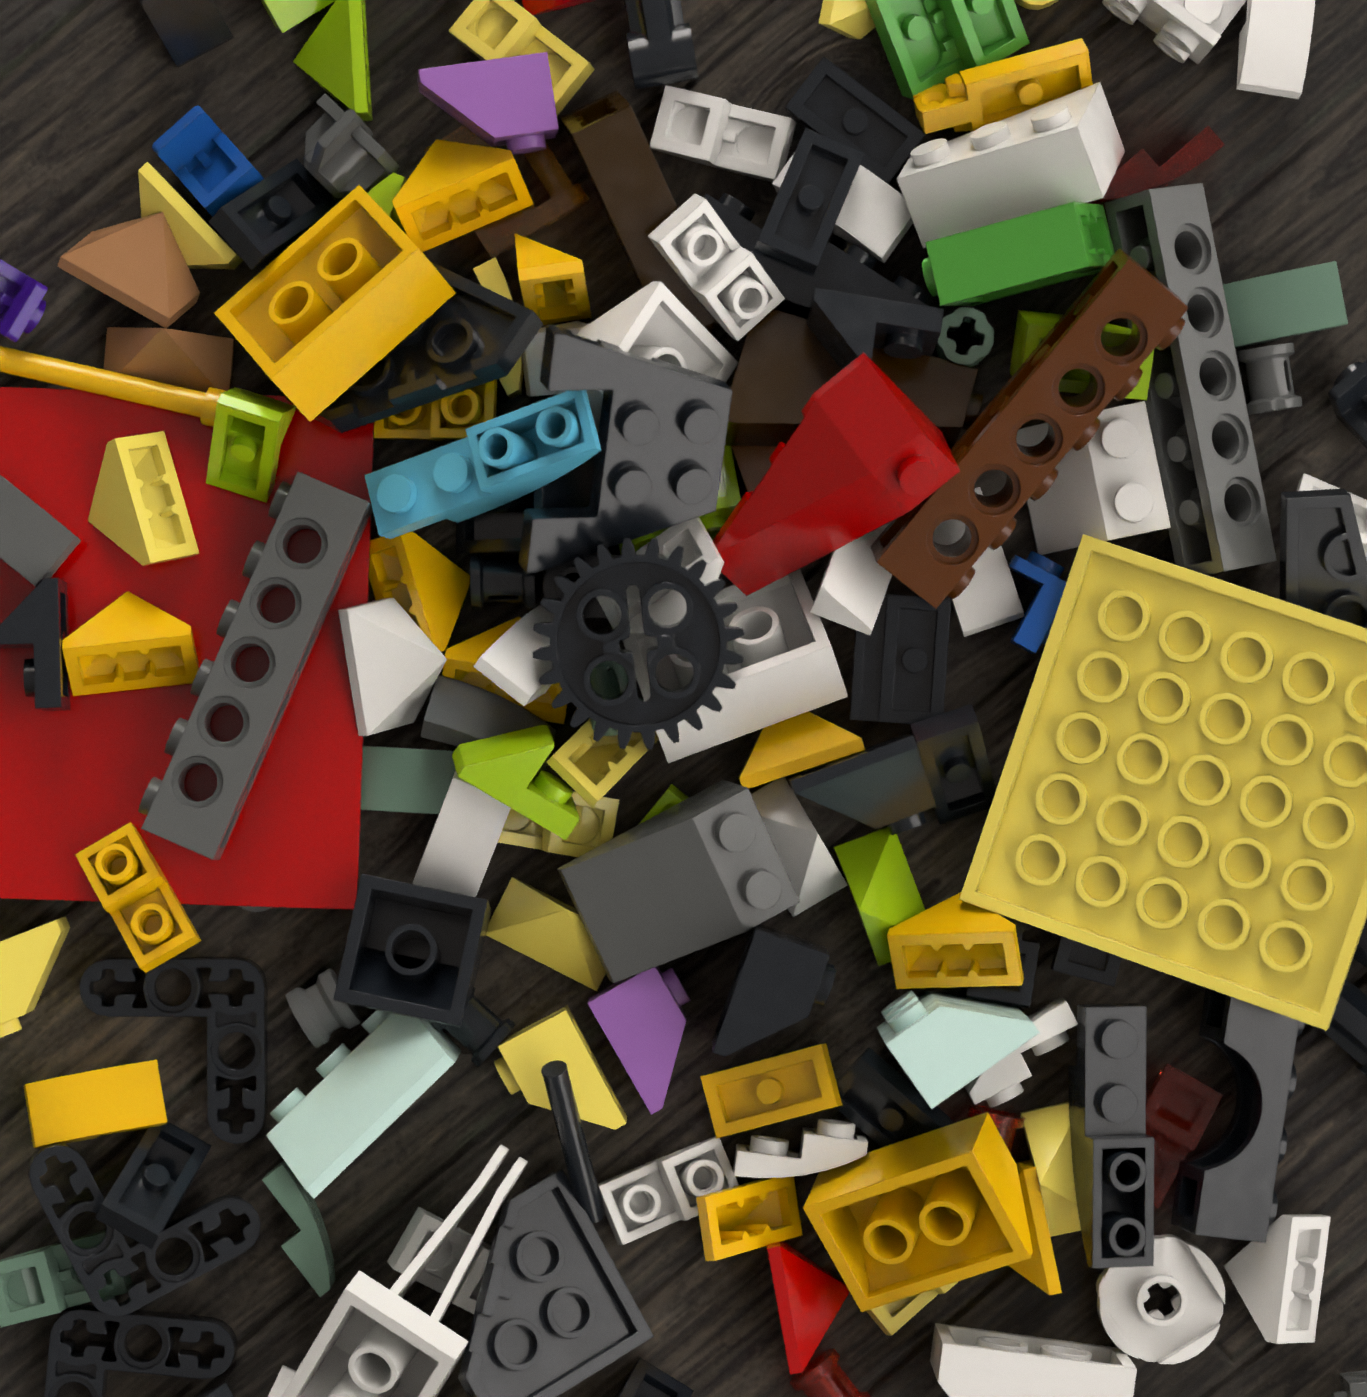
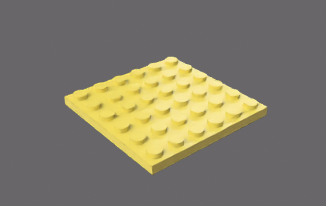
M1083 534L959 900L1320 1029L1328 1030L1367 919V628Z

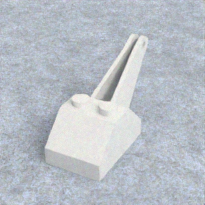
M502 1144L493 1154L475 1183L390 1290L360 1270L345 1288L281 1397H437L461 1359L469 1342L440 1322L500 1206L520 1177L528 1161L519 1157L499 1186L431 1316L404 1300L403 1296L484 1192L509 1151Z
M935 1323L930 1362L938 1383L949 1397L1134 1396L1137 1369L1129 1356L1117 1347Z

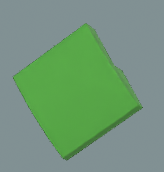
M865 0L901 94L910 99L936 84L944 83L945 78L952 74H959V71L1002 60L1030 43L1014 0Z

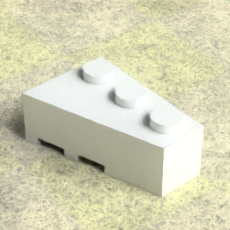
M1098 82L1001 121L984 125L955 139L947 141L941 138L923 143L911 151V156L897 177V181L923 248H926L925 242L1071 202L1087 203L1104 198L1125 153V149L1102 85Z

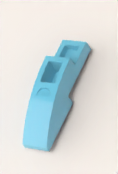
M569 390L466 429V438L366 474L365 479L378 535L393 539L445 519L459 523L535 491L589 460L601 451V446L587 390Z

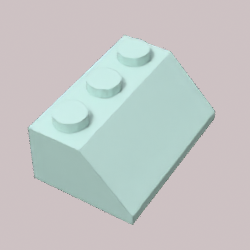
M912 990L894 1000L881 1011L886 1021L876 1027L889 1050L931 1109L1040 1033L1034 1023L1018 1007L971 1000L962 996L927 991L917 998Z
M376 1010L361 1024L369 1035L354 1050L351 1051L342 1043L315 1069L324 1078L306 1096L296 1087L270 1113L278 1123L266 1136L304 1189L313 1198H316L456 1062L461 1049L442 1030L437 1031L431 1025L432 1021Z

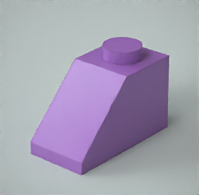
M547 52L418 69L417 81L419 92L490 146L507 145V150H511L512 154H525L546 149L545 139L556 138L559 127Z
M658 966L618 981L588 999L590 1009L651 1115L663 1108L686 1024V1014L681 1006L691 1001L674 969L670 968L662 973Z

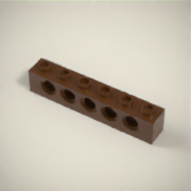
M1119 248L951 449L960 472L910 512L892 520L870 546L876 562L935 609L946 597H949L951 600L958 597L973 579L976 570L972 566L988 547L991 550H996L1011 535L1017 524L1014 516L1029 498L1036 501L1050 489L1059 473L1055 467L1071 448L1079 451L1092 439L1101 423L1097 418L1113 398L1120 401L1134 389L1143 374V370L1139 368L1155 348L1162 351L1177 338L1185 325V320L1182 316L1189 307L1179 296ZM1116 318L1131 320L1132 331L1129 338L1123 344L1109 347L1101 343V333L1108 322ZM1073 369L1089 371V384L1081 394L1073 397L1059 394L1060 380L1067 372ZM1040 419L1048 423L1047 435L1039 444L1022 446L1017 443L1018 430L1027 421ZM996 469L1007 474L1006 483L998 493L983 496L974 491L976 480L982 473ZM954 519L965 523L964 534L957 542L950 545H941L933 541L934 531L942 522Z

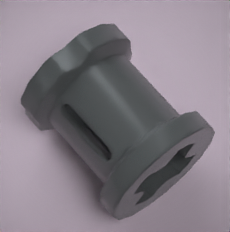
M1293 343L1237 351L1238 361L1245 363L1251 400L1246 404L1248 415L1303 406L1301 396L1294 393L1289 356L1295 353Z

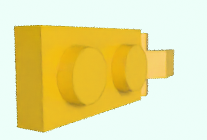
M1080 38L959 71V74L955 73L946 77L945 84H936L913 96L916 117L925 134L951 127L954 128L955 132H972L984 125L1001 121L1093 85L1089 50L1083 39Z

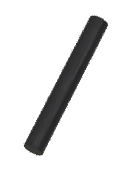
M560 1060L550 1061L542 1067L541 1072L572 1190L577 1202L586 1211L592 1224L603 1219L605 1211L570 1076L565 1062Z

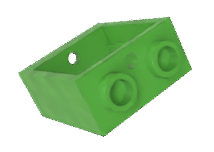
M1071 202L925 242L929 258L923 259L922 269L926 286L932 296L938 295L940 306H975L1099 273L1115 252L1104 206L1100 204Z

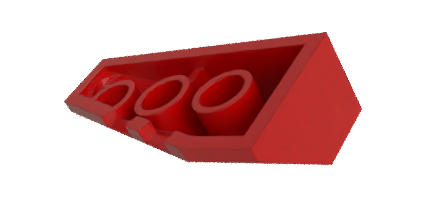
M864 352L812 394L802 409L804 418L786 444L780 441L769 457L771 467L755 490L746 492L713 539V543L724 561L721 572L746 596L910 512L960 472L942 431Z

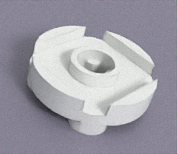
M1173 1234L1154 1235V1266L1104 1268L1096 1281L1097 1311L1102 1326L1115 1345L1125 1354L1134 1358H1140L1147 1362H1158L1159 1364L1181 1363L1195 1357L1208 1347L1219 1330V1322L1223 1315V1303L1225 1304V1287L1222 1277L1212 1260L1201 1249ZM1156 1283L1163 1289L1173 1285L1178 1293L1171 1299V1305L1174 1310L1165 1316L1158 1309L1147 1312L1144 1308V1303L1150 1298L1148 1288Z

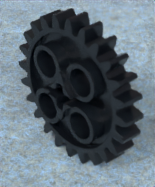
M630 537L624 538L622 556L613 558L603 543L597 546L598 565L592 567L584 559L577 556L574 559V564L580 577L575 582L561 575L555 577L554 580L557 586L565 594L562 600L554 598H542L540 604L555 616L553 622H540L534 624L533 631L550 638V645L533 651V658L552 661L553 665L552 669L545 672L539 678L540 685L559 683L562 690L556 695L551 705L555 709L572 702L577 707L570 723L573 728L582 724L589 717L596 721L593 740L597 742L606 734L609 728L618 730L619 748L622 749L626 748L632 732H641L647 749H653L655 730L664 729L672 742L677 743L679 742L677 723L685 719L692 727L698 731L701 730L703 725L697 710L702 705L717 712L722 710V705L712 693L715 687L735 689L736 682L722 671L724 665L743 663L744 657L735 651L727 649V642L743 636L744 630L735 626H725L723 620L738 609L737 603L724 602L717 604L714 597L722 590L726 583L720 578L704 585L700 578L705 571L707 562L701 559L687 570L681 566L684 547L680 545L672 551L668 559L659 557V545L656 538L650 540L645 555H636ZM630 585H635L639 588L643 631L646 636H656L658 641L657 646L648 648L646 653L650 685V698L647 701H641L637 695L633 653L631 650H621L619 640H625L630 637L631 629L626 590ZM673 589L685 598L687 604L686 612L683 618L676 624L661 625L650 616L648 603L657 591ZM608 596L614 599L620 606L622 612L621 620L613 630L597 632L586 624L583 616L584 607L592 598ZM679 654L691 662L693 677L684 688L678 690L667 689L658 682L655 675L656 666L667 655ZM602 662H616L627 671L629 682L626 689L619 695L613 697L603 696L592 687L591 673Z

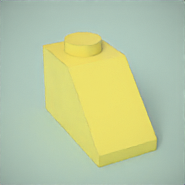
M66 916L0 941V1038L21 1030L22 1027L18 1017L35 1009L69 932L70 926Z
M568 1005L510 1035L498 1045L502 1057L495 1060L494 1064L511 1095L521 1090L528 1104L551 1110L541 1069L550 1061L560 1060L567 1065L581 1120L614 1130L627 1123V1116Z

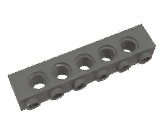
M1203 183L1148 189L1104 202L1114 252L1120 248L1179 296L1189 307L1182 316L1185 320V325L1177 338L1162 351L1157 348L1154 349L1147 400H1143L1146 404L1171 528H1168L1175 565L1209 575L1277 561ZM1127 319L1129 329H1132L1131 320Z
M297 472L292 485L284 481L280 484L268 512V517L276 520L266 543L259 540L255 542L243 568L242 576L249 578L250 581L242 600L238 602L231 599L220 619L216 635L223 637L224 641L215 661L205 658L193 681L190 694L199 697L189 720L181 717L177 720L166 743L164 753L173 757L164 778L161 780L153 777L142 797L138 812L146 815V819L141 829L212 860L221 859L373 511L372 505L368 501L301 472ZM303 529L316 531L321 538V550L318 556L308 563L292 561L287 550L288 542L292 535ZM286 588L291 590L295 597L293 614L283 622L273 623L267 621L262 612L264 597L273 589ZM249 647H261L268 654L269 669L260 680L245 682L237 673V658L242 651ZM233 705L239 709L243 716V728L235 739L221 742L212 734L210 727L211 718L219 708ZM207 764L214 770L217 776V788L208 799L195 801L185 790V777L194 766Z

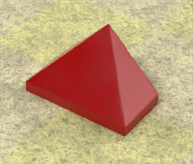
M781 1241L768 1245L767 1251L789 1373L792 1375L803 1373L850 1291L845 1283L786 1242Z

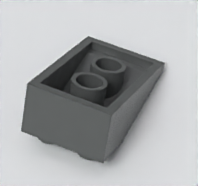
M725 780L711 785L557 868L606 974L613 983L744 933L800 902L749 789Z

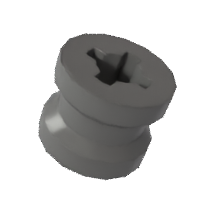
M331 968L319 974L317 982L307 989L297 987L285 994L296 1020L316 1048L329 1042L331 1033L340 1027L351 1029L362 1022L355 1005L333 1000L338 976Z

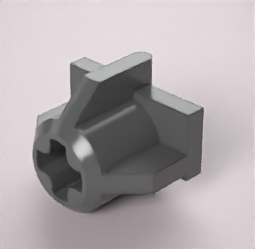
M326 94L316 102L325 113L306 131L303 167L335 198H344L358 185L368 193L379 182L400 168L389 153L372 138V130L354 110L350 109L344 112Z

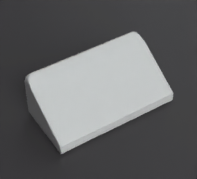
M890 522L831 553L810 613L871 635L892 574L876 562L870 546Z

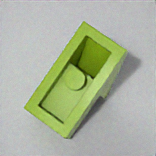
M237 387L222 392L216 405L206 484L267 503L275 485L281 443L296 407Z
M539 725L459 744L453 752L452 758L459 778L564 840L569 837L580 821L573 797H571L573 794L572 789L561 779L549 772L541 771L536 776V773L554 748L555 743L549 726Z

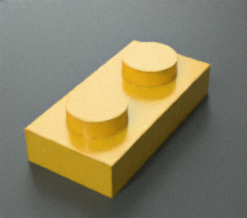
M826 1043L700 1076L716 1139L842 1106Z

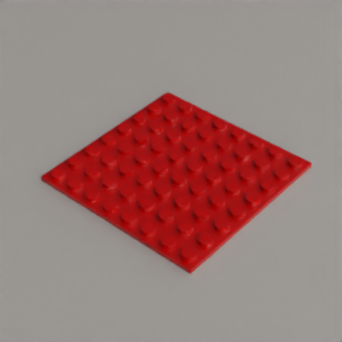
M0 387V475L81 540L51 577L67 582L69 635L129 591L191 626L200 668L205 658L215 661L224 641L223 637L216 635L220 619L231 599L238 602L242 600L250 581L249 578L242 576L244 565L255 542L259 540L266 543L276 520L268 517V512L273 498L283 481L292 485L297 472H301L366 500L371 504L365 475L373 472L374 422L340 433L315 419L310 422L300 411L295 409L293 418L281 443L275 485L267 503L206 484L213 427L202 425L200 417L77 389ZM263 395L272 399H276L291 404L285 398L286 396ZM164 431L199 554L142 566L88 522V516L107 442L116 438ZM371 515L220 860H212L141 829L146 815L138 812L142 797L151 779L156 777L163 780L173 756L164 753L175 723L180 717L189 720L199 698L190 694L193 683L73 696L70 686L71 710L43 711L35 708V697H26L24 690L25 659L34 658V648L0 649V898L100 902L75 854L131 822L146 843L181 904L354 910L359 882L364 736L358 735L338 610L368 603ZM303 529L293 534L287 547L290 559L296 563H308L314 560L321 550L319 534L310 529ZM1 559L0 624L36 588ZM286 588L271 590L266 594L262 602L264 617L267 621L273 623L287 620L295 609V597L291 590ZM249 647L242 651L237 658L236 670L239 677L245 682L260 680L269 669L268 654L261 647ZM227 705L216 710L210 722L212 734L221 742L235 739L243 728V716L239 709L233 705ZM200 764L190 769L184 783L187 794L195 801H204L213 795L217 788V776L210 766Z

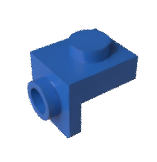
M200 106L193 107L152 144L153 151L212 217L222 206L264 180L262 175Z
M1030 551L1026 560L1014 555L1008 564L1010 571L1039 586L1010 643L1034 654L1041 643L1046 644L1067 582L1060 579L1065 568L1034 551Z

